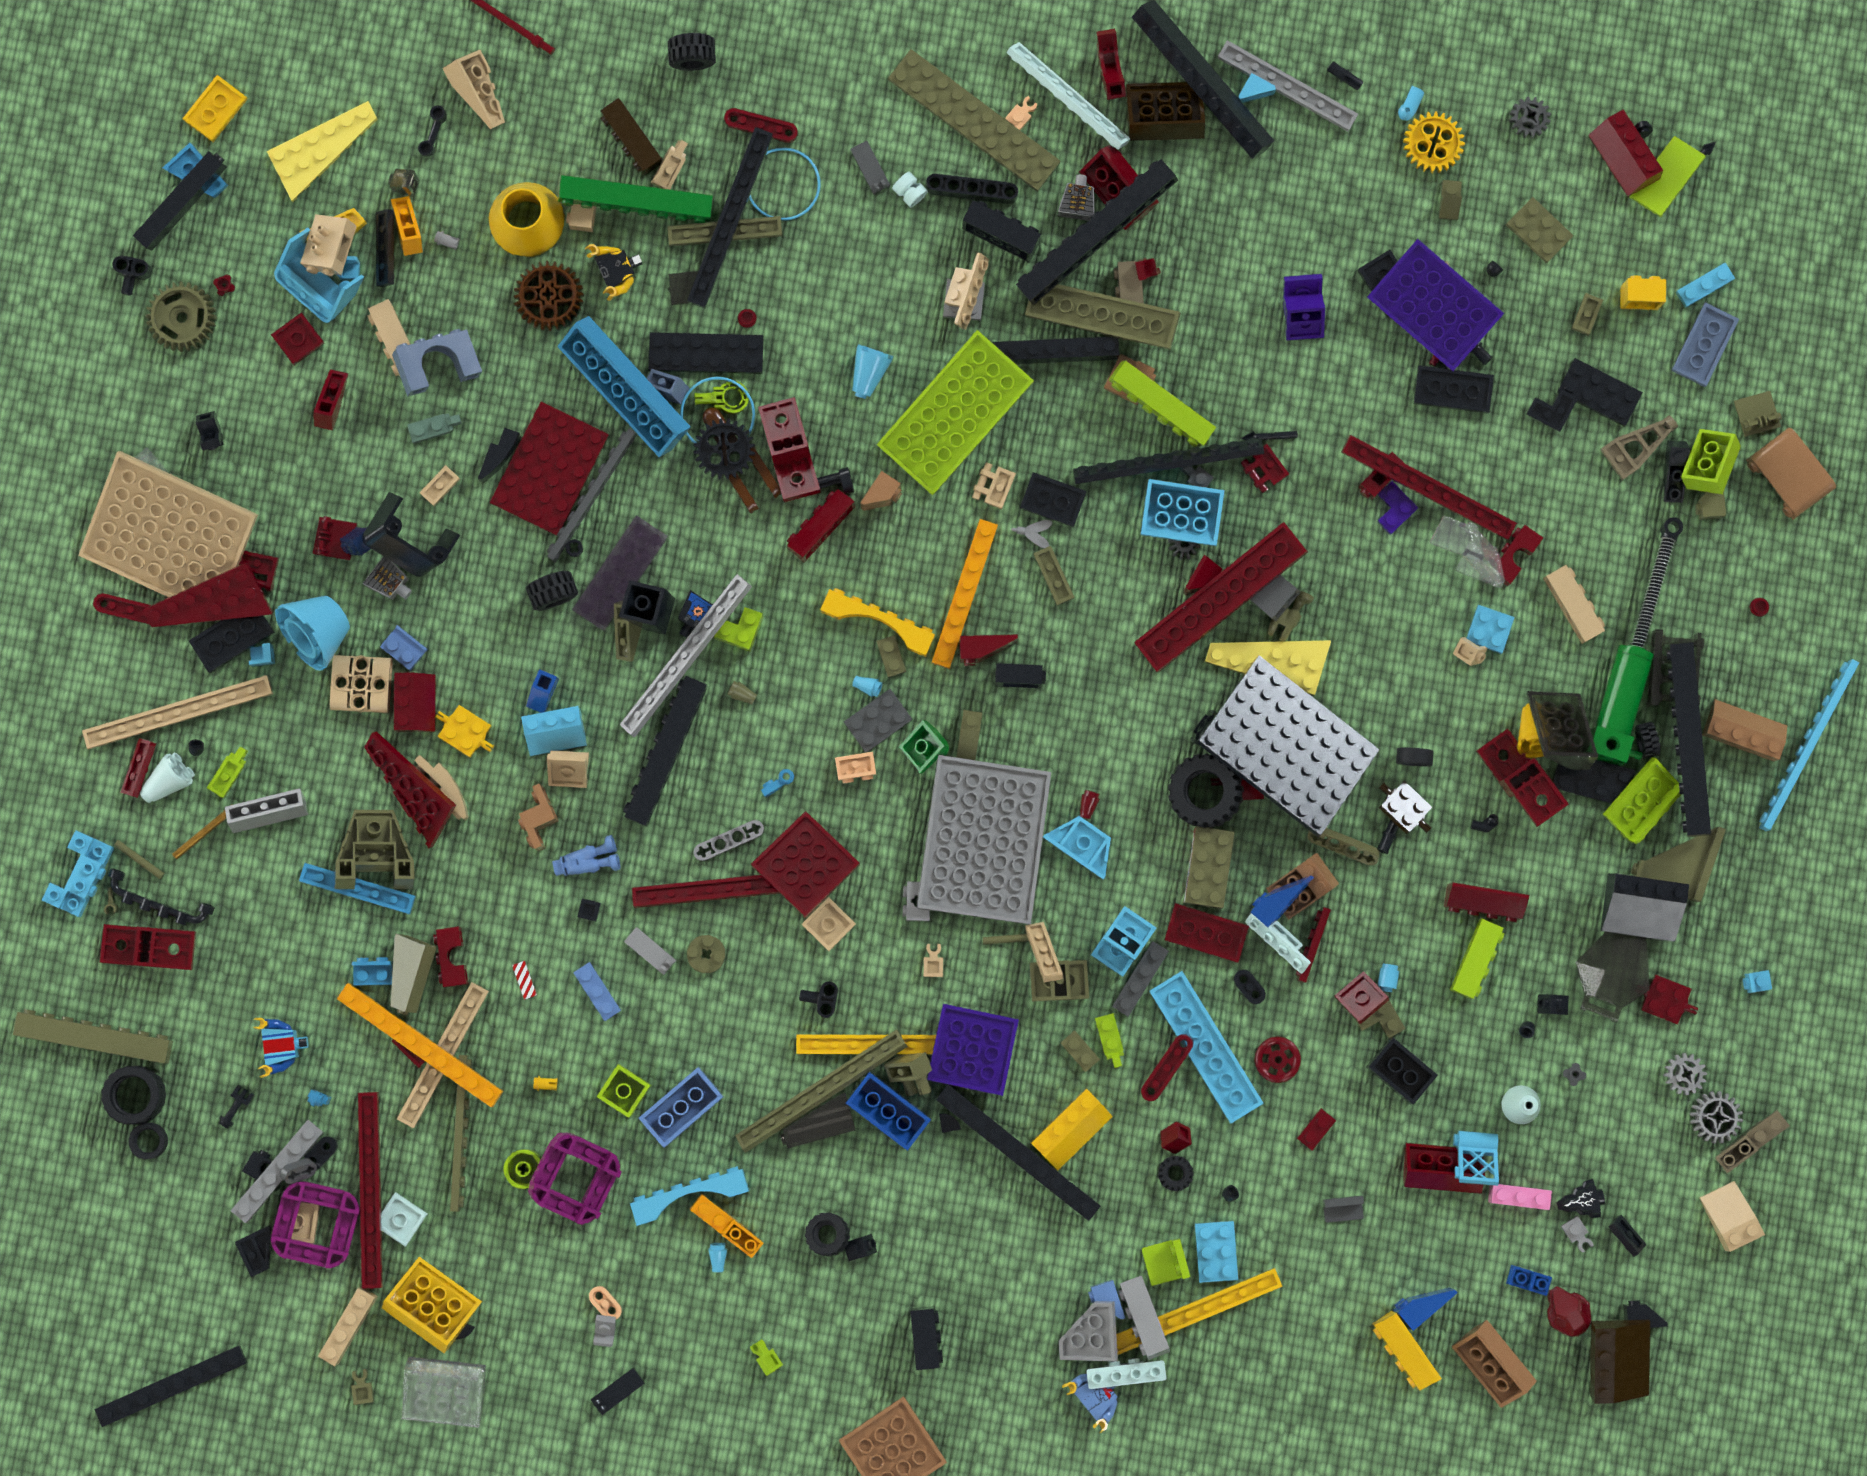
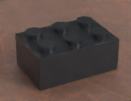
M1394 1037L1389 1038L1366 1066L1368 1070L1410 1105L1416 1103L1438 1076Z
M934 1306L910 1308L916 1370L940 1368L939 1363H943L942 1350H938L937 1343H941L940 1330H936L935 1325L939 1323L938 1310L934 1311Z

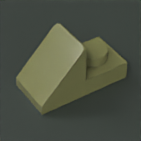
M1442 181L1439 219L1458 220L1462 202V182Z

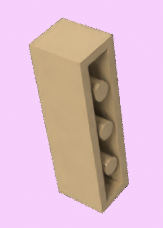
M387 299L368 308L370 314L367 316L371 325H376L378 331L375 334L380 343L384 342L386 348L383 351L387 359H392L394 365L391 368L395 376H398L399 372L392 354L398 345L403 343L410 345V342L392 303Z
M1565 565L1543 579L1581 644L1604 632L1605 629L1603 627H1605V624L1600 617L1597 618L1593 603L1590 600L1587 601L1584 596L1585 590L1574 579L1576 575L1572 568H1568Z
M362 1286L356 1290L318 1357L333 1366L340 1363L378 1298L377 1295L367 1289H362Z

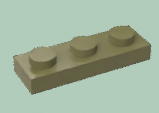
M1049 546L1033 553L1056 605L1058 606L1074 599L1075 597L1052 547Z

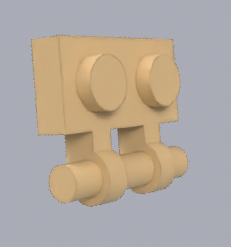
M985 463L984 468L980 470L979 475L981 476L979 481L973 488L972 498L979 501L981 494L986 495L984 503L1002 509L1016 473L998 467L996 473L990 472L993 465ZM988 478L993 480L989 489L984 487Z

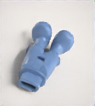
M606 836L605 842L601 846L595 848L594 846L587 845L583 849L561 856L559 860L552 861L555 875L564 874V876L588 872L595 873L600 867L606 866L611 867L614 871L620 870V860L617 853L606 858L594 859L598 855L617 852L613 836Z

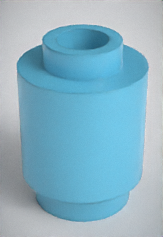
M1383 964L1382 968H1380L1377 985L1381 987L1382 991L1392 992V989H1397L1398 966Z

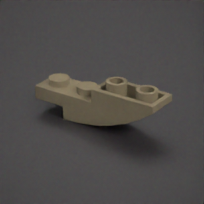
M1776 1110L1749 1128L1715 1158L1723 1169L1729 1173L1790 1125L1780 1112Z

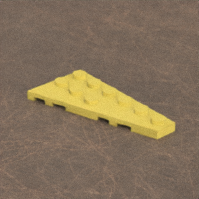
M369 101L267 151L292 202L317 177H320L340 157V154L346 148L348 149L360 135L378 120Z
M1331 640L1210 643L1205 662L1245 674L1254 660L1261 656L1305 692L1315 695Z

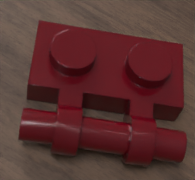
M1268 444L1263 446L1264 454L1252 456L1255 462L1250 464L1247 459L1241 462L1246 475L1249 474L1255 482L1254 486L1259 488L1262 493L1269 490L1265 482L1269 480L1274 486L1289 475ZM1258 466L1265 474L1262 478L1254 470Z

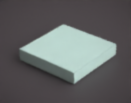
M395 1192L381 1213V1230L406 1247L428 1213Z

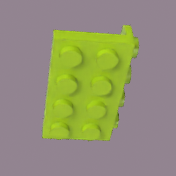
M1652 757L1603 815L1626 840L1638 844L1656 826L1659 819L1669 811L1672 804L1681 797L1682 794H1679V782L1657 758Z

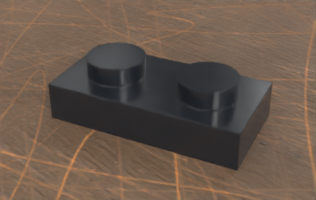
M1622 1214L1616 1217L1609 1225L1612 1233L1633 1257L1638 1255L1646 1246V1243Z

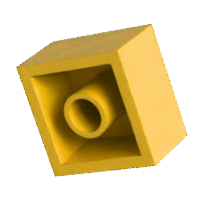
M1634 275L1630 276L1621 285L1620 309L1659 310L1666 302V279H1661L1659 276L1643 279L1642 276Z

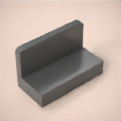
M1361 1195L1322 1199L1326 1223L1364 1218L1362 1206L1364 1198Z

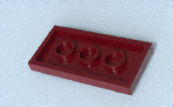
M1175 903L1164 941L1238 963L1249 925Z

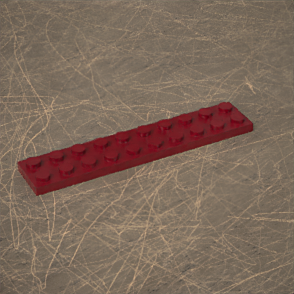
M1283 522L1134 643L1156 672L1159 673L1306 555L1308 551L1287 524Z

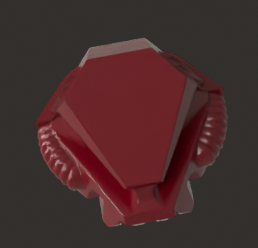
M1559 1286L1549 1290L1548 1301L1550 1306L1547 1309V1317L1551 1327L1569 1337H1578L1585 1333L1591 1324L1590 1303L1587 1302L1586 1298L1575 1292L1569 1293Z

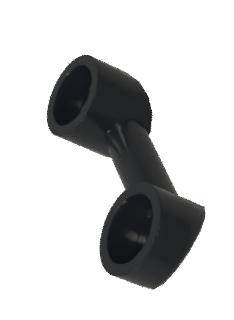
M439 105L432 107L430 110V116L434 122L428 140L422 141L418 146L419 153L424 157L432 156L435 153L434 143L441 124L447 118L445 109Z

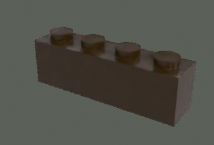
M619 98L600 110L602 115L600 117L601 121L606 127L610 126L613 131L611 135L616 142L620 141L624 147L621 149L625 155L632 157L634 160L632 164L638 173L641 171L645 176L660 166L662 162L661 156Z

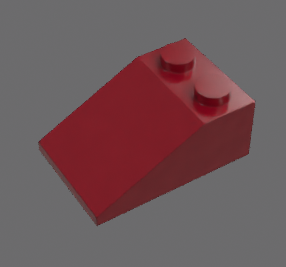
M1018 634L960 636V663H964V666H976V663H980L1016 644Z

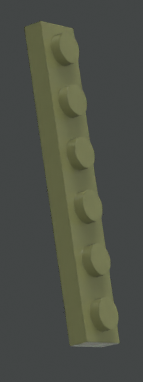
M781 216L740 220L732 241L782 236ZM718 222L667 226L669 247L710 243Z

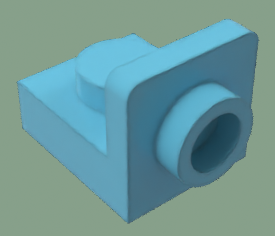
M1769 970L1744 974L1743 986L1748 993L1772 989Z

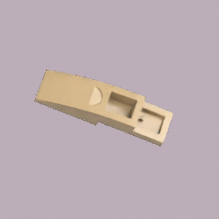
M419 755L414 760L418 764L416 768L423 774L427 772L432 777L430 781L436 787L441 786L440 790L456 804L452 814L458 820L461 818L467 820L469 817L465 800L450 773L442 764L438 763L433 767Z

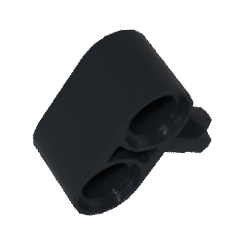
M117 256L112 262L114 270L124 277L121 293L131 296L133 294L136 279L146 280L151 277L152 269L142 259ZM126 262V268L119 270L120 264ZM145 266V271L138 273V268Z
M827 981L823 983L819 992L801 990L799 1000L817 1004L818 1014L823 1018H829L835 1012L838 987L835 983ZM827 985H833L835 988V992L831 996H827L824 993V988ZM824 1004H829L832 1008L831 1013L828 1015L821 1013V1006Z

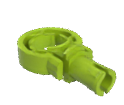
M729 381L722 384L721 387H713V392L694 393L695 405L712 404L714 408L721 409L727 414H738L743 411L749 399L744 391L742 392L738 389L737 391L741 395V402L738 406L742 402H744V405L737 410H732L737 408V405L730 406L727 404L724 394L730 389L735 390L737 385ZM737 382L747 390V388L742 383Z

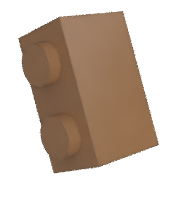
M881 471L860 502L861 509L866 511L890 506L893 501L896 503L902 495L901 483Z

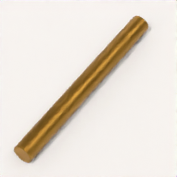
M225 810L173 852L172 855L176 859L180 858L226 819Z

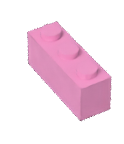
M1498 1184V1186L1490 1185L1488 1202L1550 1210L1552 1191Z

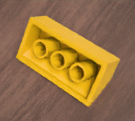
M1085 1089L1031 1144L1058 1171L1113 1116L1088 1089Z
M1390 1311L1373 1323L1375 1327L1373 1329L1374 1334L1379 1340L1381 1338L1386 1343L1384 1346L1385 1350L1390 1356H1395L1397 1359L1395 1364L1401 1372L1405 1371L1409 1376L1406 1380L1412 1388L1416 1387L1418 1390H1422L1442 1379L1397 1313Z

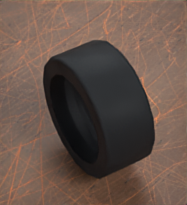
M1400 747L1397 748L1396 763L1407 766H1433L1434 751L1424 748Z
M142 1123L136 1126L131 1131L128 1139L131 1152L136 1157L144 1160L155 1159L161 1156L168 1144V1136L165 1130L155 1123ZM150 1129L158 1134L160 1143L156 1150L147 1153L139 1149L137 1138L142 1131Z

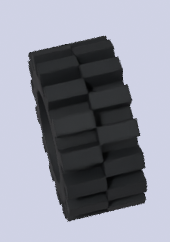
M1653 722L1639 724L1635 727L1637 747H1639V752L1643 753V759L1659 756L1661 752L1658 733Z
M1170 1156L1164 1159L1158 1168L1160 1183L1171 1191H1182L1193 1180V1168L1190 1162L1183 1157ZM1173 1166H1179L1183 1170V1177L1179 1181H1172L1168 1176V1171Z

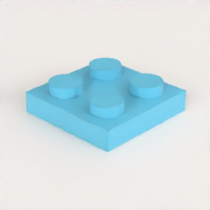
M1477 605L1466 638L1477 646H1485L1489 650L1502 654L1515 617Z

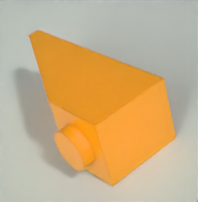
M410 196L391 199L404 256L423 253L421 235Z

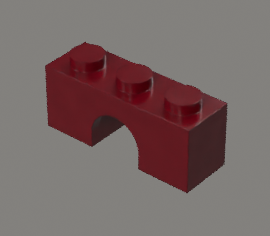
M1526 525L1522 528L1517 527L1512 534L1514 538L1510 544L1507 542L1500 551L1503 553L1500 559L1495 558L1490 565L1492 570L1489 574L1506 586L1513 582L1522 569L1513 560L1514 552L1523 551L1530 556L1543 540L1542 536Z
M461 927L436 929L433 939L439 953H436L437 965L441 967V972L438 973L439 983L443 984L445 988L468 985L466 965L455 966L450 961L451 951L456 947L464 946Z

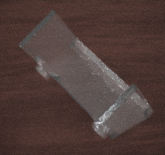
M1443 516L1430 543L1462 556L1455 569L1457 572L1502 588L1505 577L1498 549L1491 545L1481 532L1477 530V525L1471 522L1465 524Z

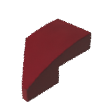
M1143 258L1135 262L1139 281L1161 273L1160 268L1156 266L1154 258Z

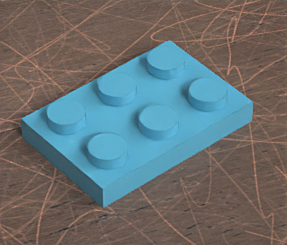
M1234 1221L1196 1223L1195 1237L1199 1283L1238 1280Z

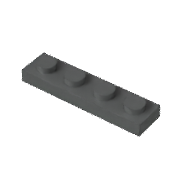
M1152 941L1112 1007L1129 1017L1169 951Z

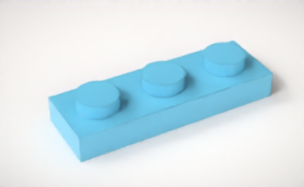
M1723 263L1677 290L1676 294L1684 307L1687 308L1733 281L1735 277L1727 264Z

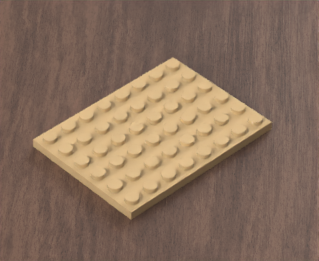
M118 451L78 556L162 595L171 597L238 566L258 514Z

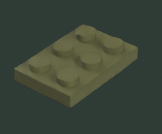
M1534 197L1506 224L1546 264L1574 236Z

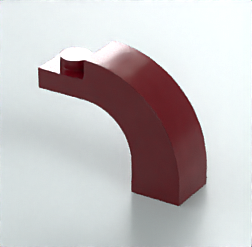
M1114 28L1097 31L1099 66L1107 100L1126 97L1125 81L1118 55L1116 30Z

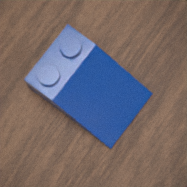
M1310 875L1274 889L1268 894L1265 892L1252 904L1254 908L1251 913L1268 928L1284 914L1314 877Z
M1449 1287L1406 1299L1402 1298L1395 1304L1396 1308L1393 1311L1397 1313L1408 1329L1414 1331L1458 1292Z

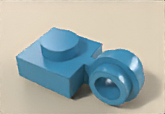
M784 769L779 773L778 780L773 782L771 779L763 784L764 788L761 792L765 798L782 788V786L792 783L794 780L793 772L789 769ZM789 774L790 778L788 780H784L783 775Z
M310 1090L308 1102L313 1107L315 1105L322 1107L323 1104L329 1105L332 1097L316 1090Z

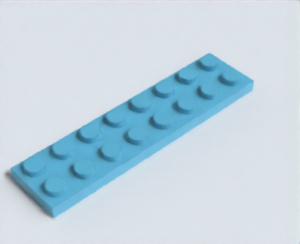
M1183 971L1149 991L1175 1035L1187 1034L1193 1039L1194 1045L1188 1056L1230 1124L1264 1104ZM1185 1040L1181 1041L1183 1047L1187 1046V1041Z

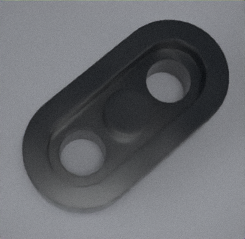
M1248 970L1236 972L1233 981L1244 997L1251 1004L1263 1002L1266 993L1255 977ZM1241 976L1246 977L1247 980L1245 983L1240 982ZM1253 991H1257L1259 993L1258 998L1252 997Z
M330 1136L321 1138L305 1155L304 1159L315 1157L317 1160L315 1163L317 1170L320 1169L337 1151V1141ZM326 1142L330 1144L329 1150L324 1149Z

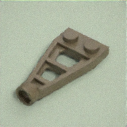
M1669 415L1662 421L1615 438L1601 448L1600 451L1621 480H1624L1642 466L1668 434L1678 428V425ZM1649 431H1654L1658 439L1648 446L1642 435ZM1638 441L1643 447L1642 452L1637 458L1632 459L1624 448L1626 443Z

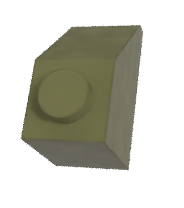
M1705 492L1695 506L1696 515H1699V520L1721 519L1726 516L1724 492L1723 494Z

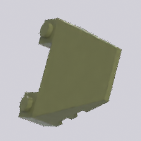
M354 810L335 863V889H355L356 872H393L394 889H413L414 860L409 853L408 845L403 838L394 810Z

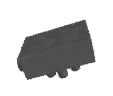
M1279 575L1250 600L1277 621L1301 592L1283 576Z

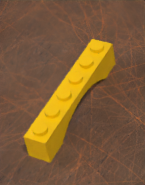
M837 588L834 591L829 589L820 609L821 613L837 620L847 617H867L878 620L892 628L904 641L908 650L924 657L927 656L935 638L932 629L925 626L919 628L915 626V622L906 618L904 621L898 619V615L893 612L887 611V613L880 611V607L870 603L869 606L863 604V600L858 597L852 596L849 598L844 595L845 592Z

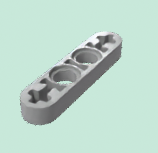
M758 820L747 822L698 844L694 848V856L699 861L711 859L760 837L764 832V826ZM752 824L760 825L759 833L751 832L749 833L751 837L747 839L743 828L746 827L748 831L752 829ZM736 831H740L743 834V839L740 842H735L732 839V835ZM718 839H723L726 843L725 848L722 850L715 848V842ZM711 843L712 849L715 851L714 854H711L710 850L705 853L706 857L697 855L700 847L703 849L710 848L707 844Z

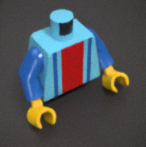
M254 1018V1020L260 1021V1026L253 1028L262 1030L265 1065L258 1067V1070L264 1069L265 1074L261 1075V1078L269 1074L285 1071L294 1064L295 1058L299 1057L298 1049L309 1047L308 1037L297 1038L296 1030H292L289 1024L277 1019L264 1020L263 1018Z

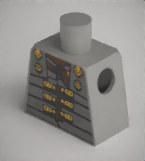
M1076 175L1075 184L1067 183L1059 206L1058 216L1091 220L1090 218L1094 214V187L1086 186L1087 176Z
M382 557L363 582L369 589L391 600L397 594L406 600L412 593V590L405 586L409 578L393 562L385 557Z

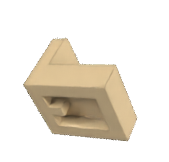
M1462 637L1453 654L1472 666L1484 661L1488 648L1485 646L1479 647L1466 637Z

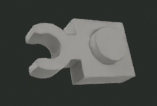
M1575 1216L1561 1226L1571 1243L1577 1240V1247L1580 1252H1585L1582 1247L1584 1242H1587L1590 1247L1593 1246V1242L1585 1238L1584 1235L1589 1232L1578 1216Z

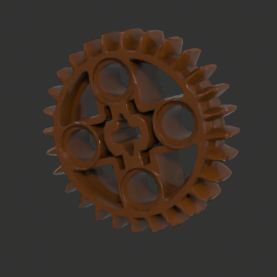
M546 261L545 266L539 262V268L532 264L531 272L525 269L527 276L520 274L523 281H516L517 285L520 286V288H514V291L519 293L514 295V299L519 300L514 303L516 307H520L517 310L518 313H524L522 319L528 318V325L534 322L533 326L536 329L541 325L542 331H544L545 326H548L549 331H552V326L559 330V324L566 327L565 321L567 320L572 323L571 316L578 317L575 310L581 311L578 304L584 303L582 299H579L584 297V293L579 292L583 289V286L577 285L580 283V279H574L576 277L575 272L569 274L571 271L569 267L564 270V264L561 263L557 267L556 261L553 262L552 266H550L548 261ZM546 274L553 275L550 281L543 280ZM557 274L564 277L570 285H558ZM539 275V286H528L531 280ZM550 291L552 296H550V299L548 301L546 296ZM567 291L573 293L569 299L563 298V294ZM528 293L535 294L532 300L528 301L525 299ZM570 305L569 309L559 316V306ZM528 307H540L541 318L534 315ZM547 311H553L554 316L552 318H546L545 313Z

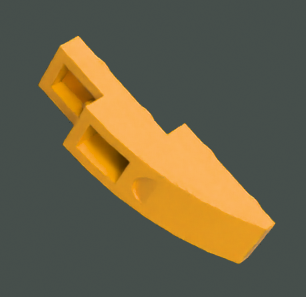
M703 1194L691 1206L690 1211L718 1231L750 1258L763 1245V1242Z

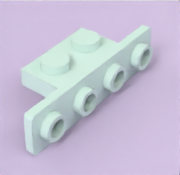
M1252 913L1248 916L1245 923L1274 948L1280 956L1287 960L1294 969L1301 974L1307 969L1311 962L1299 952L1303 944L1278 921L1267 928Z
M1140 1358L1128 1359V1363H1120V1360L1109 1361V1365H1105V1367L1087 1369L1088 1388L1095 1389L1166 1380L1165 1363L1163 1360L1144 1362L1140 1361Z

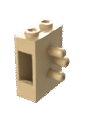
M315 214L300 264L307 268V272L312 274L321 272L327 276H333L334 274L342 275L357 226L347 218Z

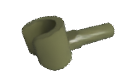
M108 887V904L104 907V912L109 914L108 907L111 906L115 914L118 907L114 904L112 889Z

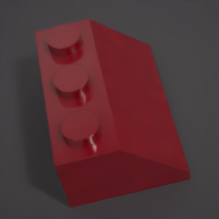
M414 672L394 673V730L396 732H436V675Z

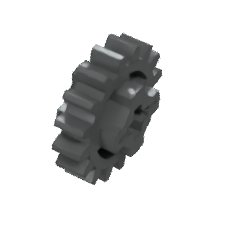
M1527 96L1525 102L1519 99L1518 104L1515 103L1513 105L1514 110L1510 111V115L1513 117L1509 119V122H1514L1511 128L1518 129L1517 135L1522 132L1523 138H1526L1528 134H1530L1531 138H1534L1535 133L1540 136L1542 131L1547 130L1548 127L1546 125H1549L1551 122L1547 118L1551 116V113L1546 112L1549 108L1548 106H1542L1543 100L1538 103L1537 97H1534L1531 101L1529 96ZM1519 110H1521L1520 113L1522 115L1520 119H1518ZM1542 115V123L1540 125L1538 119Z

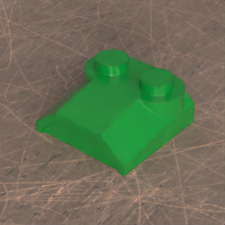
M922 720L898 747L920 774L937 760L938 755L946 756L949 751L947 741L935 727L925 720Z

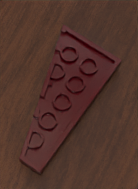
M248 562L143 609L151 627L273 614Z

